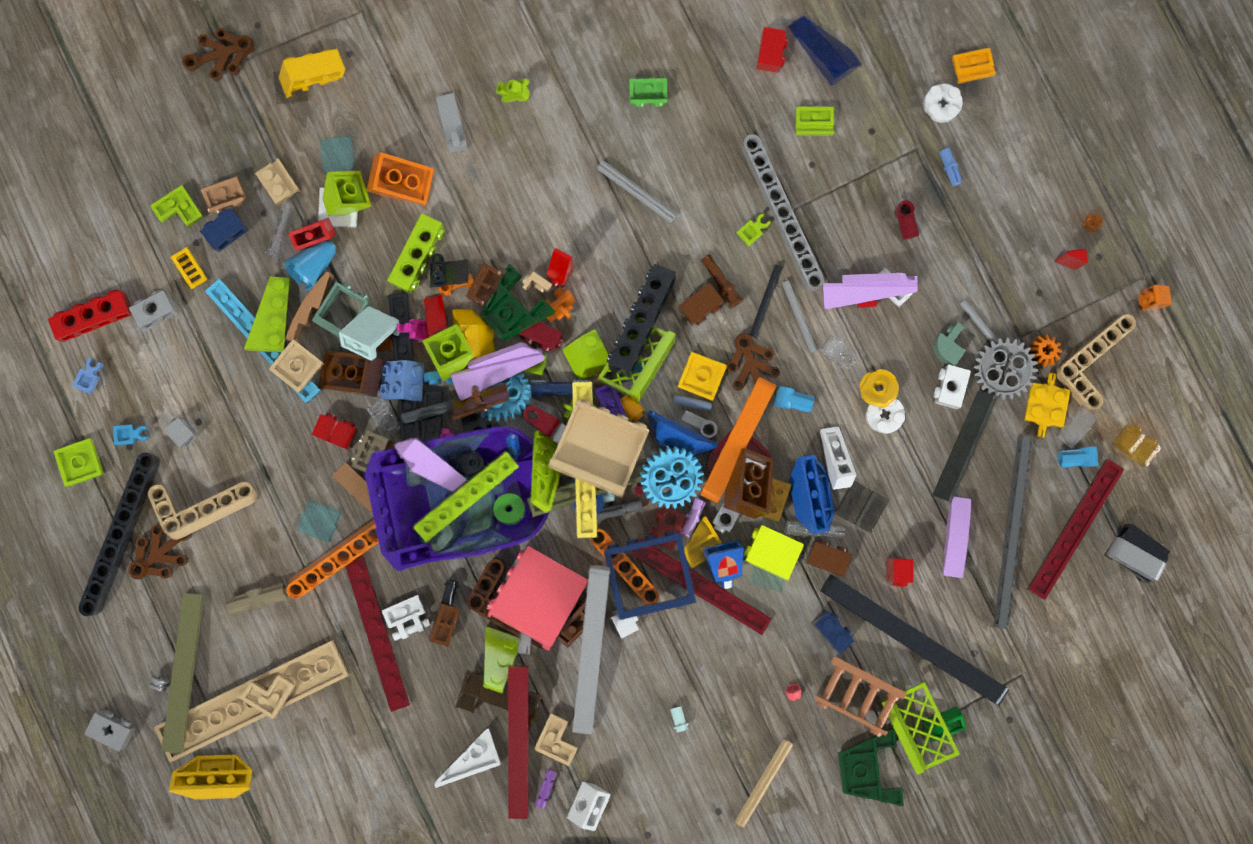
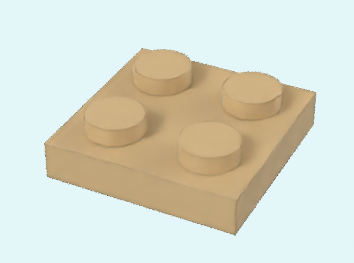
M293 339L270 366L269 370L295 391L301 393L324 363Z

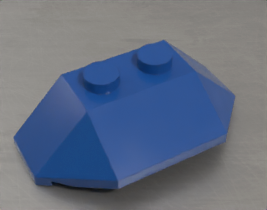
M649 410L647 414L655 439L659 441L658 445L665 449L667 446L673 449L677 446L679 452L684 448L686 453L690 451L695 456L713 450L718 446L717 443L652 410Z
M815 455L798 457L789 478L796 518L811 534L828 532L835 510L827 471Z

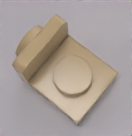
M535 272L531 275L528 274L522 282L524 284L523 289L526 292L533 283L535 284L534 287L542 293L544 291L550 293L553 289L551 283Z

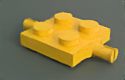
M1048 373L1047 384L1032 383L1033 386H1030L1024 421L1039 425L1037 437L1045 438L1047 427L1063 428L1065 423L1070 390L1059 388L1055 385L1057 376L1055 373Z

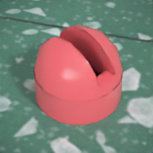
M798 684L788 685L785 689L788 699L795 701V699L799 700L802 696L801 687Z

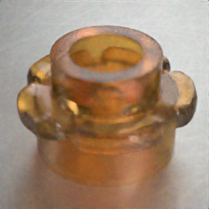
M1097 214L1086 216L1084 227L1089 232H1096L1101 229L1103 223L1101 216Z

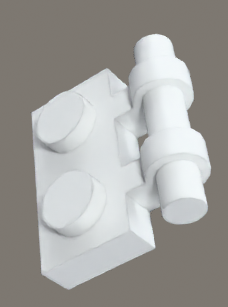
M419 595L382 610L388 627L397 626L398 631L392 634L395 641L401 638H408L410 634L417 631L422 632L426 627L431 626L429 618L421 621L419 615L426 613ZM413 619L415 624L405 628L403 622Z

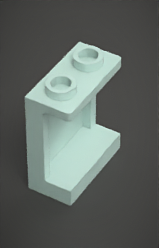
M368 306L339 332L341 346L373 361L377 357L376 347L391 333L396 336L400 334V332H397L399 320Z

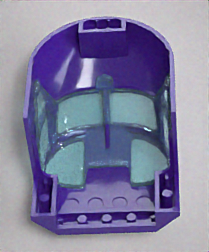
M501 426L422 442L423 445L446 463L451 459L476 453L484 458L485 466H487L505 450L509 454L506 441L509 433L518 436L521 452L518 459L511 457L519 466L515 471L427 542L415 530L414 524L453 492L411 471L405 462V458L400 456L396 448L373 452L365 472V479L381 554L396 571L429 562L478 556L521 544L533 538L541 530L549 515L548 512L533 517L527 498L531 497L533 440L515 428ZM475 459L471 462V465L473 467L477 463ZM454 465L453 469L457 471L458 466ZM472 474V475H469V476H465L464 478H466L467 480H469V479L472 478L475 474ZM511 493L519 496L525 505V515L515 525H504L494 515V503L504 494ZM508 507L506 512H511L513 508Z

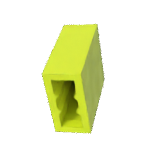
M760 525L759 528L755 527L751 535L753 539L751 546L747 545L743 556H745L744 561L783 580H789L804 544L763 525Z

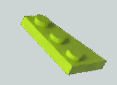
M485 626L484 687L503 693L508 679V666L513 665L518 652L519 637Z

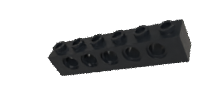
M654 264L652 270H648L645 277L647 281L644 286L640 287L638 292L639 298L631 306V315L623 323L622 329L624 330L616 338L614 352H610L607 358L609 370L631 378L676 281L675 271ZM659 285L660 288L655 290L652 289V286ZM647 301L653 303L651 306L644 305V303ZM638 318L646 319L642 323L636 321ZM631 334L638 336L636 339L628 338ZM623 351L630 352L628 356L621 355Z

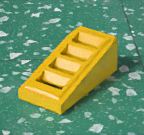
M189 247L170 256L191 290L208 280ZM188 255L189 258L180 263L179 259ZM187 263H193V265L189 266L188 268H183V266ZM194 268L197 269V271L189 276L187 275V272H189L190 270ZM200 274L201 278L192 283L190 279Z

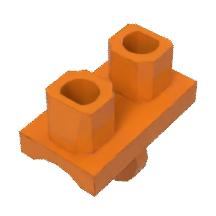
M559 287L553 294L557 300L553 303L548 299L545 300L556 311L546 318L550 323L556 318L560 320L564 316L569 320L571 315L568 312L573 309L572 304L576 302L569 290L565 291Z

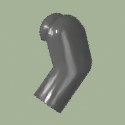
M674 583L667 586V592L673 594L676 598L687 596L686 591L679 584ZM686 605L676 607V609L686 610Z

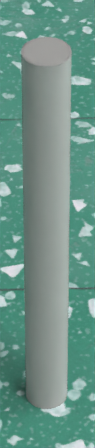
M785 281L782 285L810 353L816 352L817 348L790 282Z
M966 300L962 301L959 305L988 340L998 344V338ZM998 351L1005 359V353ZM1010 353L1008 355L1007 362H1010L1012 358V355Z

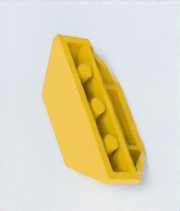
M453 309V325L458 324L474 355L471 360L495 352L494 330L472 309ZM468 365L463 370L469 369Z
M237 754L197 756L172 772L169 791L192 799L235 798L250 789L252 769Z

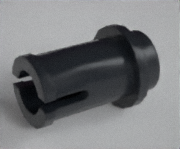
M447 579L446 583H444L445 589L441 602L454 605L456 589L459 588L458 581Z

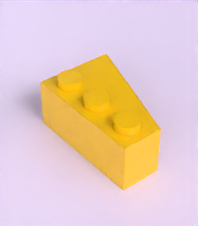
M325 49L320 53H306L301 57H288L283 60L279 80L286 98L292 96L291 92L302 89L304 92L309 90L308 86L319 83L321 86L342 78L345 67L338 49Z

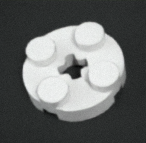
M948 84L933 86L924 98L923 106L925 112L936 122H949L961 111L962 97L960 90ZM944 99L948 104L943 108L938 101Z
M895 399L886 408L868 405L865 417L871 429L879 433L888 434L901 427L905 420V411L901 402ZM883 409L885 411H889L890 413L888 415V420H886L885 417L881 418L880 416L882 414Z

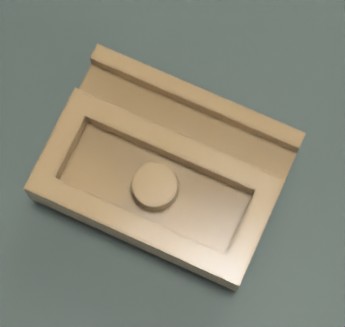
M276 159L275 162L268 164L255 173L277 206L292 197L294 193L300 191L279 159Z

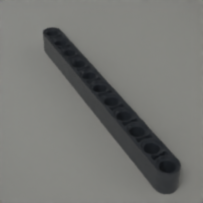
M830 574L820 589L822 593L994 704L1000 706L1009 692V689L833 575Z

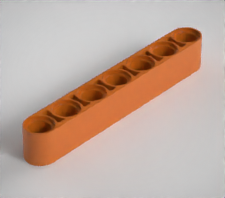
M759 376L700 493L701 496L715 503L719 502L729 482L742 448H746L777 386L776 384Z
M374 520L291 577L286 589L288 596L293 599L302 597L379 542L378 536L370 532L371 529L376 528ZM362 540L364 544L359 546L355 544V541ZM346 551L349 555L343 557L339 555V552ZM330 562L333 566L327 568L323 563ZM309 573H313V574H315L317 577L314 578V579H311V578H309L307 575H308ZM297 584L301 589L295 590L292 588V585Z

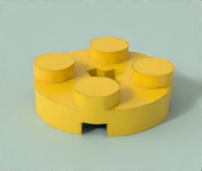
M882 369L877 370V372L867 373L860 382L861 398L869 405L881 408L888 407L897 398L899 393L896 377L891 372ZM883 385L882 391H876L874 388L875 386Z

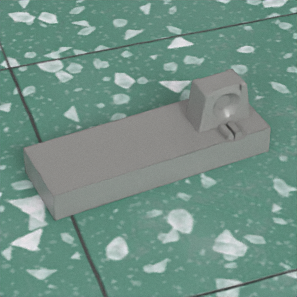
M454 93L436 97L449 153L467 149Z

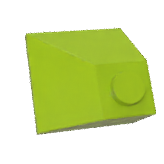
M333 171L327 173L322 199L328 216H344L371 207L360 171Z
M458 324L423 340L443 381L451 378L450 373L462 371L474 356Z
M595 329L562 349L578 380H587L595 376L596 373L599 374L607 364L608 353Z

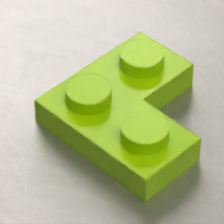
M182 185L150 205L162 223L177 213L188 228L204 218Z

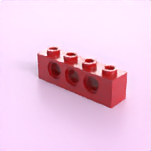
M112 290L104 297H94L86 304H76L71 307V310L58 311L53 314V317L48 318L55 340L65 342L132 316L129 309L131 304L126 293L120 290ZM111 303L110 311L106 312V306ZM93 310L92 318L88 319V313ZM75 317L74 325L70 326L71 319Z

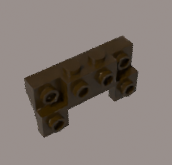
M467 670L455 707L474 713L478 701H482L508 710V682H506L503 693H499L484 687V675ZM529 690L528 732H530L542 696Z

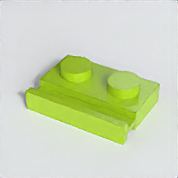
M796 107L795 136H833L834 107Z

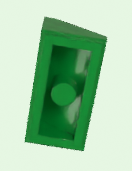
M953 707L940 713L951 735L967 729L963 714L958 707ZM922 720L925 731L928 733L931 722ZM934 724L931 734L941 738L944 730L941 726ZM929 737L930 743L938 741L937 739Z

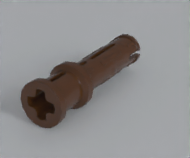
M709 254L704 257L701 263L720 289L719 294L724 296L728 302L729 309L744 301L743 297L740 298L734 289L735 285L729 283L712 255Z

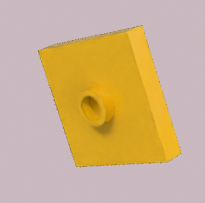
M691 351L678 388L713 401L727 365Z

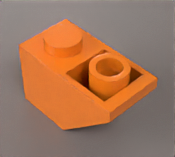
M1153 285L1140 291L1138 301L1142 306V310L1166 308L1172 305L1170 287L1166 285Z

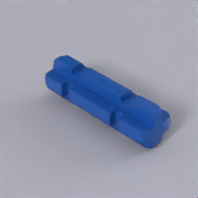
M509 433V436L506 437L509 455L514 457V459H518V456L521 455L518 436Z

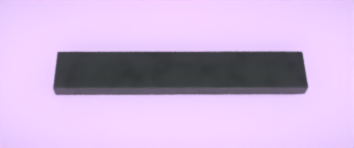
M980 391L977 392L932 494L934 497L952 502L997 399L994 395Z

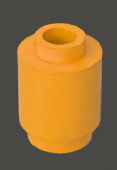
M627 395L620 399L630 422L632 420L637 422L644 416L642 412L645 409L640 403L634 402Z

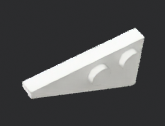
M487 728L436 780L435 788L501 765L490 728Z

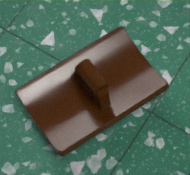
M506 383L481 392L477 385L472 386V396L462 401L458 399L452 402V419L456 420L475 412L483 413L489 407L509 401Z

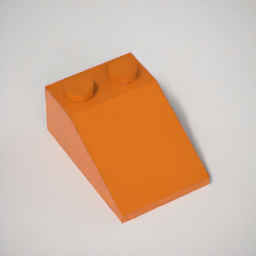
M382 152L374 155L366 191L384 197L426 205L434 168Z

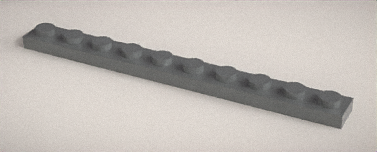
M1020 436L1017 439L993 627L1006 629V626L1010 623L1008 611L1013 601L1011 587L1015 584L1013 572L1018 563V557L1016 556V549L1020 545L1018 533L1023 524L1021 510L1025 507L1023 494L1028 485V481L1025 480L1026 472L1030 468L1028 455L1031 453L1033 446L1029 436Z

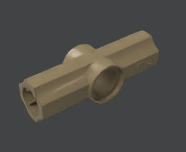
M282 583L268 588L247 591L246 594L226 599L227 611L230 615L287 600V588Z

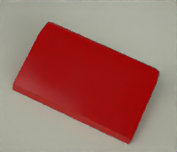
M1086 249L1067 251L1057 257L1055 263L1077 270L1088 263Z

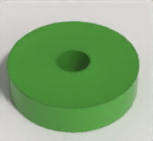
M511 493L504 494L494 503V515L504 525H515L524 517L525 505L519 496ZM508 507L513 508L511 512H506V509Z

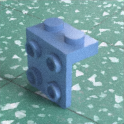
M408 360L383 362L380 398L383 400L403 399L422 401L424 363Z

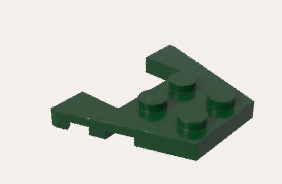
M510 264L505 269L507 272L504 277L500 278L497 283L499 285L494 295L491 294L480 314L504 341L556 312L543 298L530 312L522 306L509 292L522 278L518 271Z
M894 728L886 730V736L883 734L881 737L875 735L838 752L841 787L844 794L873 799L896 806H904L902 788L881 789L877 749L897 747Z

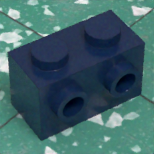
M231 208L220 212L218 218L204 224L203 229L200 230L210 246L218 253L249 231L240 217Z
M825 610L811 624L832 648L841 654L854 642L852 638L853 633L846 626L843 628L838 623L840 618L833 611L830 613Z

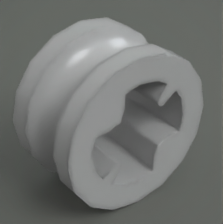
M152 676V683H149V687L159 691H166L165 685L169 681L161 677Z

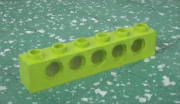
M505 450L417 521L413 527L427 542L519 466Z

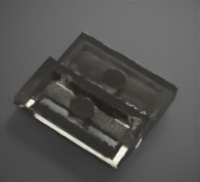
M854 481L852 486L847 489L834 514L871 534L889 500Z

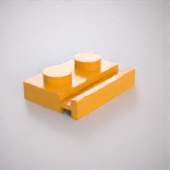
M990 48L957 54L952 57L958 84L996 75Z

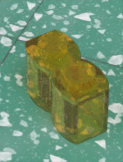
M1135 424L1125 425L1112 444L1141 467H1147L1161 449L1157 445L1158 441L1153 437H1146L1142 433L1143 430Z

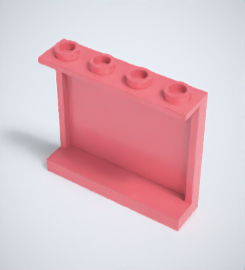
M527 546L526 550H521L516 560L519 562L516 567L511 566L506 576L509 579L506 584L502 582L498 588L497 593L499 595L497 599H492L487 607L490 610L488 617H491V615L543 644L542 647L549 651L587 585L588 579Z

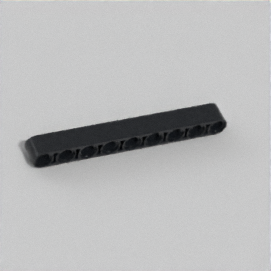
M144 452L136 459L79 603L78 610L83 616H95L103 610L148 496V491L159 468L160 459L155 454ZM150 457L151 464L147 467L145 460ZM143 475L144 482L140 485L138 478ZM133 493L137 495V500L134 503L131 501ZM126 511L130 514V518L127 521L124 519ZM119 529L123 533L120 539L117 537V531ZM112 547L115 549L114 557H111L109 553ZM104 566L108 568L107 575H104L102 572ZM97 584L101 587L99 594L95 591ZM90 602L93 604L94 607L92 612L88 610V605Z

